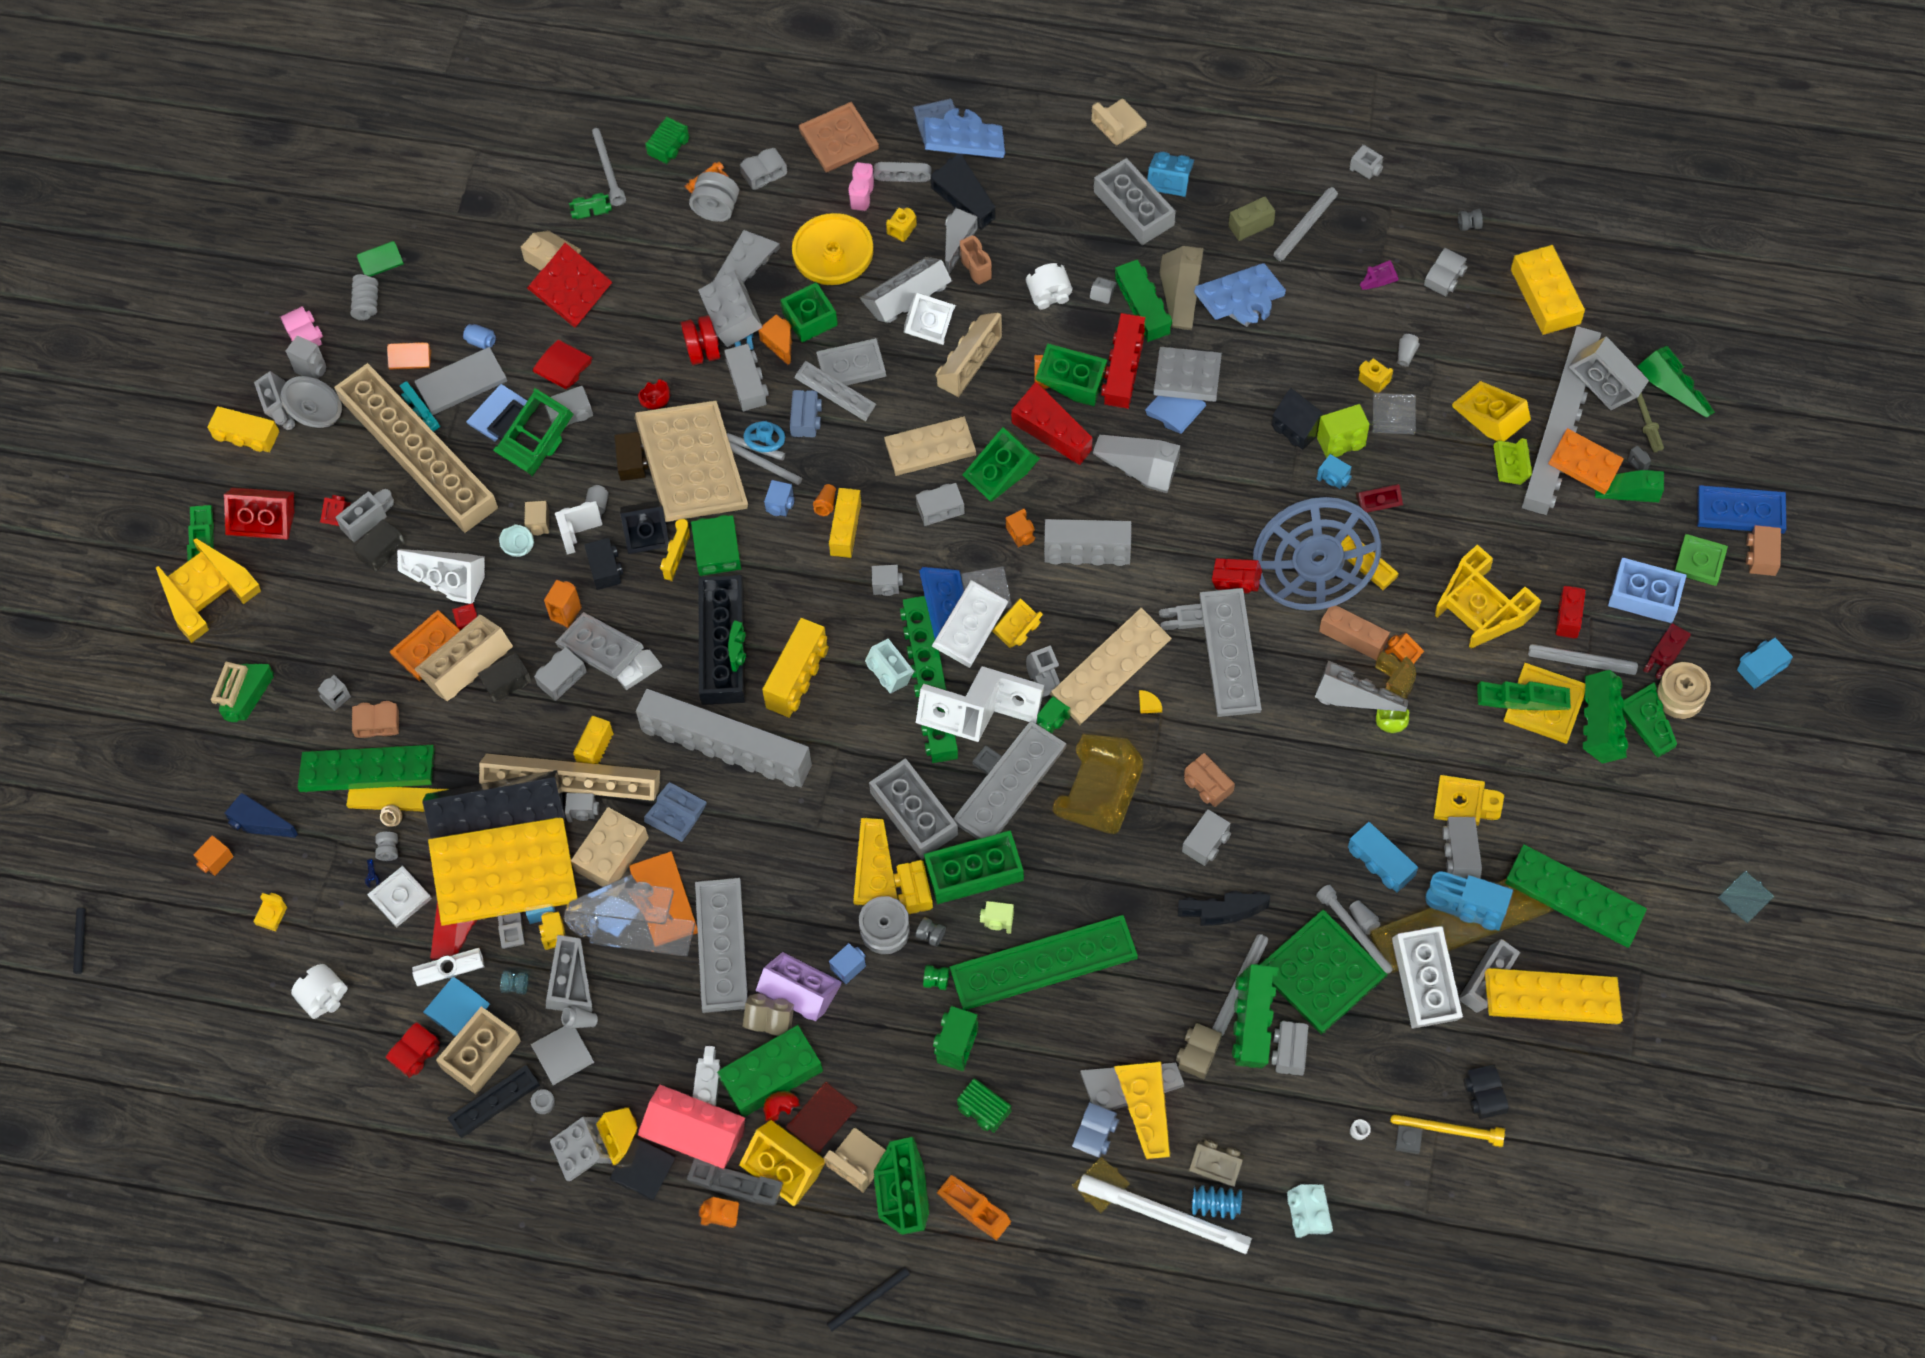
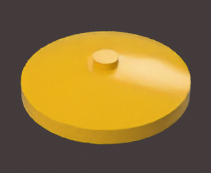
M839 213L824 214L809 220L797 231L792 243V254L797 269L806 278L820 284L838 285L857 278L868 268L873 257V241L867 227L856 218Z

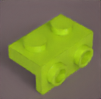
M1522 438L1516 444L1499 440L1493 444L1499 481L1521 485L1532 475L1527 439Z

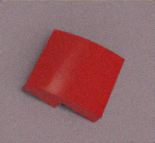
M557 340L543 354L533 368V372L567 390L579 380V373L591 364L592 357Z

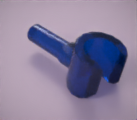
M372 859L367 860L369 873L365 879V884L369 889L371 880L375 879L377 886L381 883L375 875Z

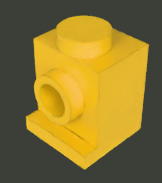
M898 208L892 218L886 222L887 234L905 242L917 225L915 213L909 208L904 210Z
M1373 358L1370 362L1364 361L1360 366L1359 381L1379 394L1391 382L1393 370L1386 368Z
M547 912L541 916L543 924L539 925L541 940L545 950L556 947L558 935L566 936L560 913Z

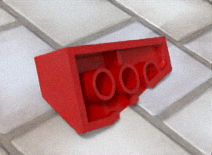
M437 901L431 960H439L443 956L458 954L467 939V934L477 920L442 926Z

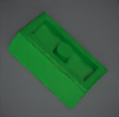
M394 241L357 254L364 275L369 277L404 264Z

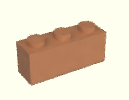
M1337 605L1328 608L1321 620L1319 632L1376 661L1385 649L1390 632Z

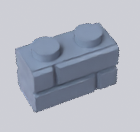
M793 391L790 418L791 436L815 437L816 430L821 428V417H818V411L822 412V399H818L817 391Z

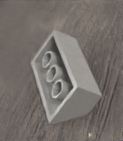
M925 257L864 294L860 299L878 321L889 323L897 319V315L901 312L909 311L915 293L931 297L930 294L935 291L940 292L947 288V284L952 280L941 259Z

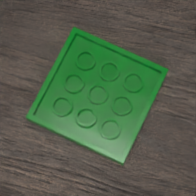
M1324 910L1260 964L1278 967V976H1273L1272 986L1276 987V990L1321 1035L1388 975Z

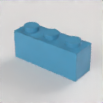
M1370 822L1350 838L1348 845L1350 853L1355 858H1360L1371 873H1376L1387 888L1393 889L1397 893L1416 876L1418 866Z

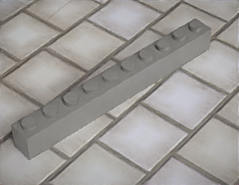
M1576 327L1523 502V509L1547 515L1548 509L1554 508L1557 496H1554L1553 493L1554 490L1559 491L1562 479L1558 478L1559 473L1564 472L1549 465L1548 462L1566 429L1568 428L1574 432L1577 431V426H1574L1575 421L1579 422L1583 409H1579L1580 404H1585L1588 392H1584L1585 387L1588 386L1569 368V365L1580 350L1599 341L1600 332Z

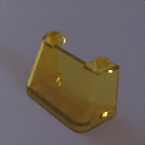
M1082 734L1080 742L1076 746V753L1082 761L1081 767L1069 797L1059 796L1054 802L1052 811L1059 818L1104 833L1116 834L1122 825L1143 769V759L1128 739Z

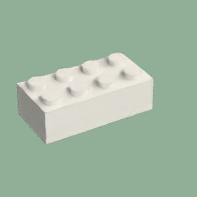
M1439 926L1406 932L1394 936L1392 941L1412 1029L1456 1021L1462 1018L1463 1015L1443 927Z

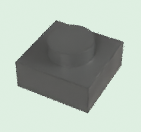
M1639 446L1631 449L1628 457V462L1636 471L1648 470L1651 463L1650 457Z
M1399 1125L1395 1150L1419 1154L1422 1129Z

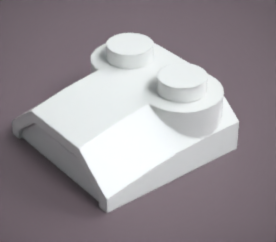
M915 293L903 333L944 345L947 328L956 305Z

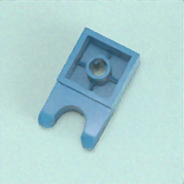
M1437 872L1431 879L1430 888L1426 894V902L1431 908L1459 917L1464 922H1475L1481 924L1485 929L1499 930L1513 889L1470 875L1465 879L1446 872Z

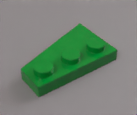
M1652 683L1625 699V707L1622 710L1629 723L1656 757L1659 758L1674 749L1677 742L1669 720L1666 719L1662 701L1658 698L1656 685Z

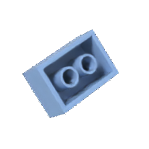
M1622 557L1608 606L1672 623L1678 610L1686 574Z

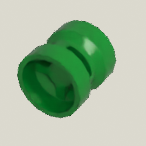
M926 965L923 987L931 988L934 986L938 987L939 990H947L949 968L941 967L937 969L932 965Z

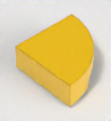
M1139 690L1140 713H1161L1162 705L1160 700L1148 691Z

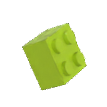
M1360 404L1320 416L1317 439L1326 458L1330 454L1334 457H1339L1345 452L1358 451L1366 446L1370 424Z

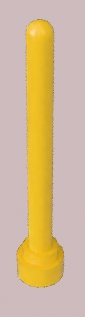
M1392 1115L1390 1118L1391 1123L1396 1125L1488 1140V1143H1493V1146L1503 1147L1505 1128L1495 1127V1129L1490 1128L1489 1131L1400 1115Z

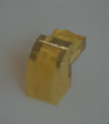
M1381 652L1377 658L1375 668L1390 676L1386 689L1407 699L1413 689L1416 678V669L1413 662L1406 656L1402 662H1399L1395 656Z

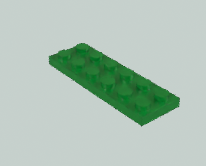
M434 745L302 752L298 790L299 792L432 785L435 748Z
M1523 845L1505 881V884L1627 948L1632 944L1647 908L1526 845Z

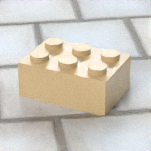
M608 807L571 859L574 871L613 891L629 865L648 840L646 828Z
M481 1006L436 1061L443 1071L477 1095L521 1040L516 1031Z

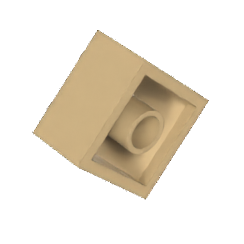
M550 231L533 233L521 246L524 261L539 270L546 266L564 243H567L577 253H580L581 250Z

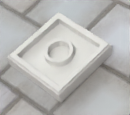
M403 866L367 894L396 928L432 899Z

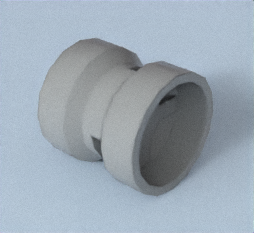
M380 832L376 834L375 842L378 848L375 850V857L382 861L397 859L398 849L396 844L398 843V834L394 832Z

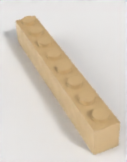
M486 754L481 760L479 768L480 784L558 770L562 792L590 793L653 801L659 793L660 770L495 754Z

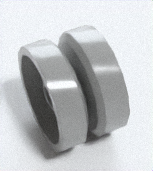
M716 172L701 173L697 177L689 205L697 215L705 219L719 222L728 220L732 215L734 203H736L739 195V188L732 179Z
M888 896L877 897L868 901L862 908L859 915L861 938L865 946L871 951L879 954H892L900 950L907 943L910 936L909 916L901 902Z

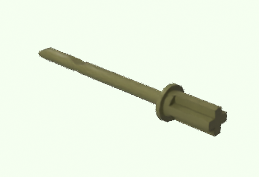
M1641 392L1637 400L1646 423L1642 431L1647 435L1653 452H1658V450L1664 449L1658 432L1659 424L1652 423Z

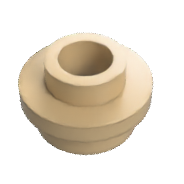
M386 805L381 810V822L386 826H397L402 821L400 809L395 805Z

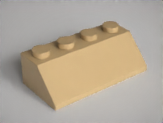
M1000 313L980 315L977 321L971 323L969 332L966 336L960 338L956 350L951 351L945 365L939 367L936 373L938 387L957 397L961 395L1002 338Z
M479 615L417 666L415 671L438 696L445 701H449L466 685L472 683L478 675L489 669L491 664L497 659L504 656L513 645L499 626L484 616Z

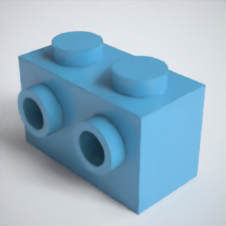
M1776 638L1769 642L1767 640L1762 642L1752 654L1747 652L1740 658L1741 663L1737 671L1754 689L1788 667L1793 658Z

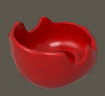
M658 379L656 384L647 382L646 386L638 394L640 404L650 410L665 407L670 399L667 382L662 379Z
M787 1091L771 1094L764 1103L766 1121L778 1120L781 1111H785L789 1115L793 1107L800 1106L799 1099L796 1095Z

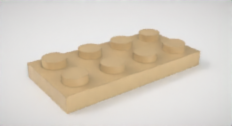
M965 416L884 437L895 476L976 455V449Z

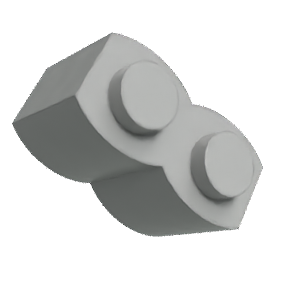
M775 148L765 149L758 156L746 158L740 164L741 174L752 190L761 188L770 181H775L787 174V165Z
M1444 248L1426 276L1424 286L1444 296L1449 291L1453 292L1458 284L1456 280L1459 276L1463 277L1468 268L1465 265L1467 259Z

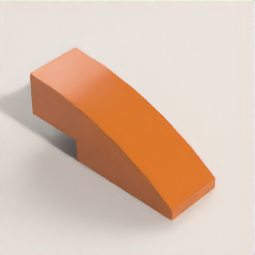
M953 1175L948 1178L937 1192L951 1207L996 1241L1011 1223L1005 1212L988 1202L986 1197Z

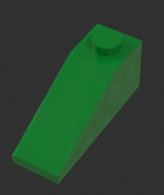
M1639 470L1616 474L1605 495L1595 490V498L1659 503L1664 491V471Z

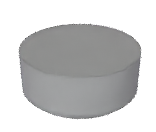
M541 1089L532 1095L531 1105L535 1112L547 1114L553 1110L555 1099L550 1091Z

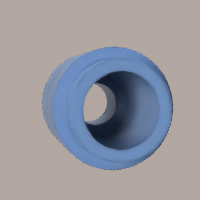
M477 324L467 325L463 334V338L467 340V343L482 349L492 347L496 340L492 330Z

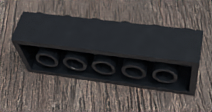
M742 575L698 577L699 696L701 704L745 703V661L742 666L739 665L737 672L732 671L728 650L729 636L734 620L741 622L744 629V585ZM744 640V642H743L744 653H745V640Z
M558 770L427 793L422 801L431 839L554 818L565 819V802Z

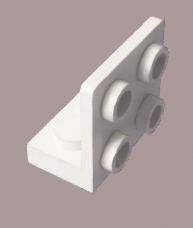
M596 501L585 502L580 506L564 508L559 512H555L567 554L575 552L573 544H576L577 541L574 533L602 525Z

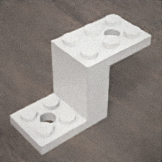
M982 666L966 697L923 684L920 690L916 723L979 742L994 711L1028 722L1032 721L1036 724L1037 715L1040 712L1044 685ZM1015 696L1022 697L1024 701L1017 700ZM936 707H941L945 713L939 712Z

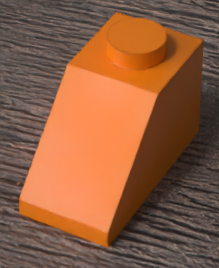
M776 314L758 330L761 342L788 365L791 363V325L786 319H781Z

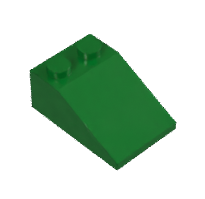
M1047 344L1035 380L1075 402L1095 407L1106 374L1107 359Z
M1002 427L963 473V476L992 502L1023 478L1040 458L1017 436Z

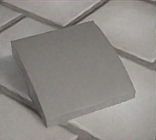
M563 1026L531 1044L553 1085L594 1063L575 1028L568 1029L566 1026Z

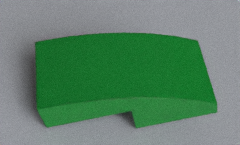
M735 620L730 631L728 650L732 671L737 672L739 665L742 666L746 658V653H744L743 649L746 632H744L743 624Z

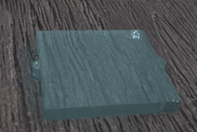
M1746 871L1719 896V899L1731 909V912H1735L1746 923L1774 898V895L1762 886V882L1756 881Z

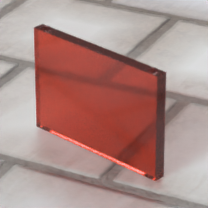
M825 1082L794 1119L788 1123L786 1129L818 1154L849 1117L856 1112L857 1107Z

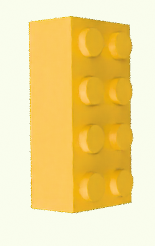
M1553 245L1515 255L1511 271L1542 335L1581 324L1585 309Z
M800 618L762 689L766 709L790 718L793 711L796 712L798 710L800 697L808 691L810 686L809 680L812 675L815 676L819 669L818 663L821 658H825L829 649L825 627Z

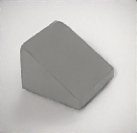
M1098 277L1092 285L1090 298L1103 303H1109L1117 283Z

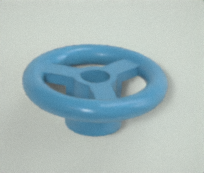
M762 421L748 426L743 438L747 446L755 451L772 452L784 444L785 434L778 425ZM756 429V434H751ZM773 430L779 435V440L776 443L771 439ZM751 440L765 442L768 446L757 445Z

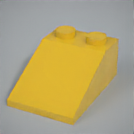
M1482 381L1478 382L1452 404L1455 410L1483 434L1496 441L1505 442L1531 420L1527 400Z

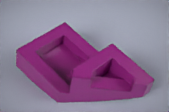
M1391 260L1375 267L1369 266L1367 275L1360 284L1361 289L1376 288L1398 281V276Z

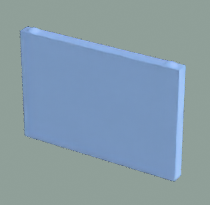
M500 384L466 422L495 442L498 438L487 431V427L513 399L525 406L527 400Z

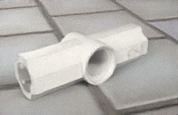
M476 948L452 956H443L439 960L412 967L414 980L419 987L446 978L456 977L457 975L484 968L485 966L480 948ZM452 961L454 964L453 970L445 973L443 970L444 964Z

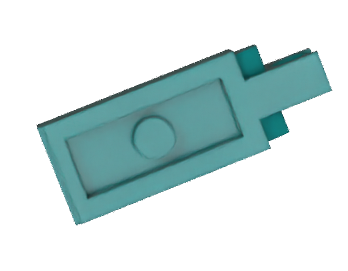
M408 382L401 384L400 387L404 392L401 396L408 405L410 403L413 404L414 408L412 410L419 418H423V422L433 432L440 428L439 423Z

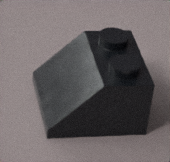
M1291 388L1274 412L1271 426H1273L1277 433L1287 437L1291 444L1304 450L1317 437L1320 416H1323V412Z
M659 500L620 507L628 554L668 547L667 523L665 522L663 505Z

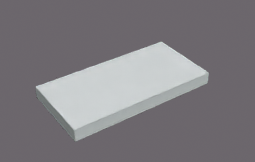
M971 580L932 647L970 668L1009 601Z

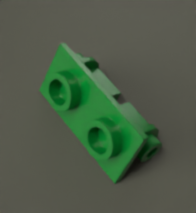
M604 193L595 194L590 199L576 198L572 200L573 202L569 203L570 209H574L571 211L572 218H577V220L591 217L589 209H593L594 216L607 214L608 211L612 210L610 203H606L610 201L609 196L604 195Z

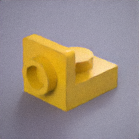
M262 893L260 898L263 903L253 922L255 925L276 931L286 912L287 906L281 896L270 893V895Z

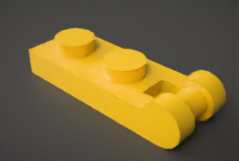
M685 519L676 521L677 532L674 539L670 540L668 544L667 557L663 558L660 569L663 571L664 579L673 581L690 537L688 522Z

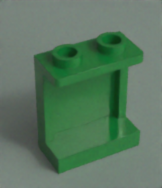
M721 515L718 518L712 519L701 518L691 522L699 576L742 570L733 515Z

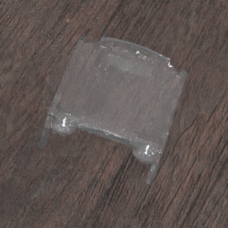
M632 875L569 902L564 914V920L568 927L580 937L589 936V942L592 944L679 956L688 955L695 928L694 921L674 919L668 914L674 893L673 889L651 886L646 882L637 883Z

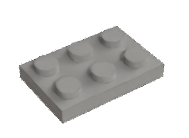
M876 338L816 352L820 370L846 386L886 377L885 367Z

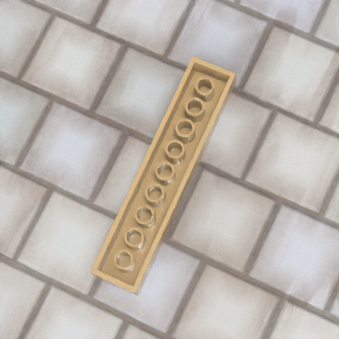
M368 363L335 386L340 401L464 533L498 509L494 495Z

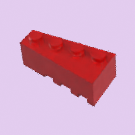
M1120 314L1118 329L1114 333L1113 338L1114 349H1111L1109 356L1111 364L1110 367L1107 366L1105 374L1107 384H1103L1101 396H1105L1104 405L1129 409L1144 342L1145 317Z
M1037 382L1031 386L1011 410L1013 425L1080 465L1092 451V437Z

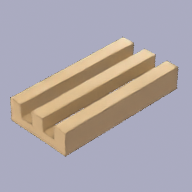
M225 662L211 697V702L214 704L220 703L223 706L226 704L233 708L248 668L243 665ZM232 668L233 671H232V673H231L230 678H229L228 681H227L225 691H224L223 696H222V698H221V697H220V694H221V692H222V689H223V687H224V684H225V682H226V679H227V677H228V674H229V672H230V669Z

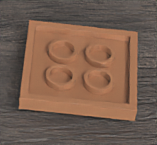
M852 102L799 125V131L825 172H829L879 149L878 142Z

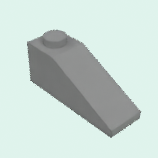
M957 208L952 215H948L945 222L946 270L949 274L960 258V240L972 235L974 236L978 229L977 217Z

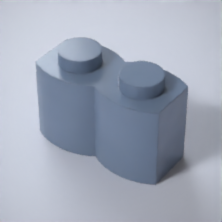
M1089 1102L1072 1147L1099 1158L1102 1154L1106 1155L1111 1143L1107 1140L1110 1131L1114 1133L1119 1123V1119L1116 1118L1117 1113Z

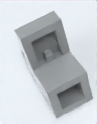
M1051 645L1032 652L1027 656L1026 666L1030 680L1033 679L1034 682L1044 685L1042 698L1049 696L1051 691L1060 684L1055 671L1059 664Z

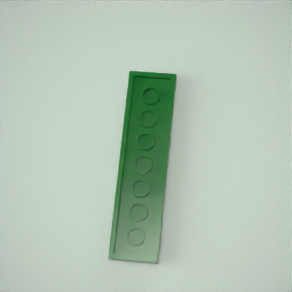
M1124 915L949 966L962 1010H968L1138 959V955Z

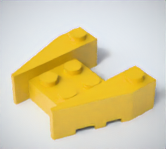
M194 539V543L200 553L168 577L159 566L156 567L177 626L191 643L209 630L206 622L198 612L216 598L231 589L240 601L245 604L261 592L259 584L244 567L198 539Z
M1476 545L1461 559L1455 574H1453L1447 589L1437 604L1435 616L1438 618L1444 611L1449 609L1475 633L1471 636L1470 648H1474L1523 626L1539 611L1541 600L1526 587L1509 600L1483 576L1491 570L1493 558L1479 545Z

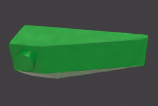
M1668 346L1656 350L1637 366L1650 383L1707 418L1715 413L1704 395L1699 390L1695 391L1693 379L1682 372L1683 364Z

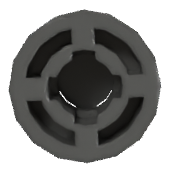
M1473 209L1472 212H1467L1466 210L1458 212L1460 231H1467L1469 228L1475 230L1482 229L1483 219L1480 209Z
M924 917L919 924L915 937L920 940H928L929 944L937 947L945 934L946 927L941 924L936 925L931 919Z

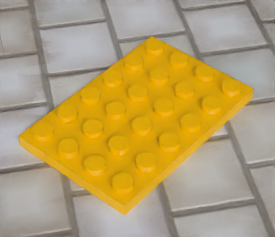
M563 818L428 839L442 926L578 902Z

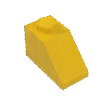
M629 1108L604 1113L596 1123L613 1165L618 1164L627 1153L637 1130L636 1120Z

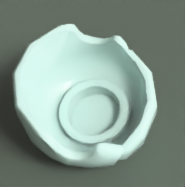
M515 524L509 528H504L499 537L500 547L505 553L513 557L526 555L534 545L533 534L527 527Z

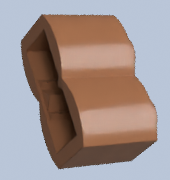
M973 235L960 240V258L963 265L970 270V276L973 281L981 284L992 279L991 259L982 250L980 241Z
M383 701L377 705L360 703L352 707V731L354 736L357 738L399 734V709L397 704Z

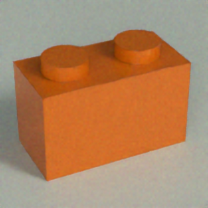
M556 580L544 599L550 620L568 628L582 608L575 586L567 581Z

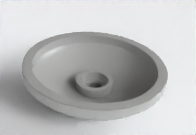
M306 376L294 377L288 380L281 390L280 397L285 410L292 418L306 426L316 428L328 427L333 425L341 415L342 405L338 395L331 387L318 379Z

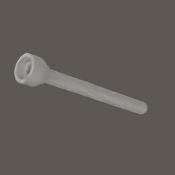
M594 128L592 133L610 186L608 195L610 203L613 206L622 205L626 201L624 191L618 188L601 132L598 128Z
M1326 885L1320 889L1316 897L1322 904L1325 903L1331 906L1383 971L1390 973L1392 966L1337 901L1336 891L1332 886Z

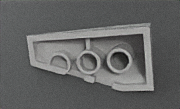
M1331 661L1327 662L1315 697L1321 703L1326 705L1333 704L1335 706L1406 711L1408 700L1385 688H1375L1372 681L1367 678L1360 680L1354 677L1355 672Z

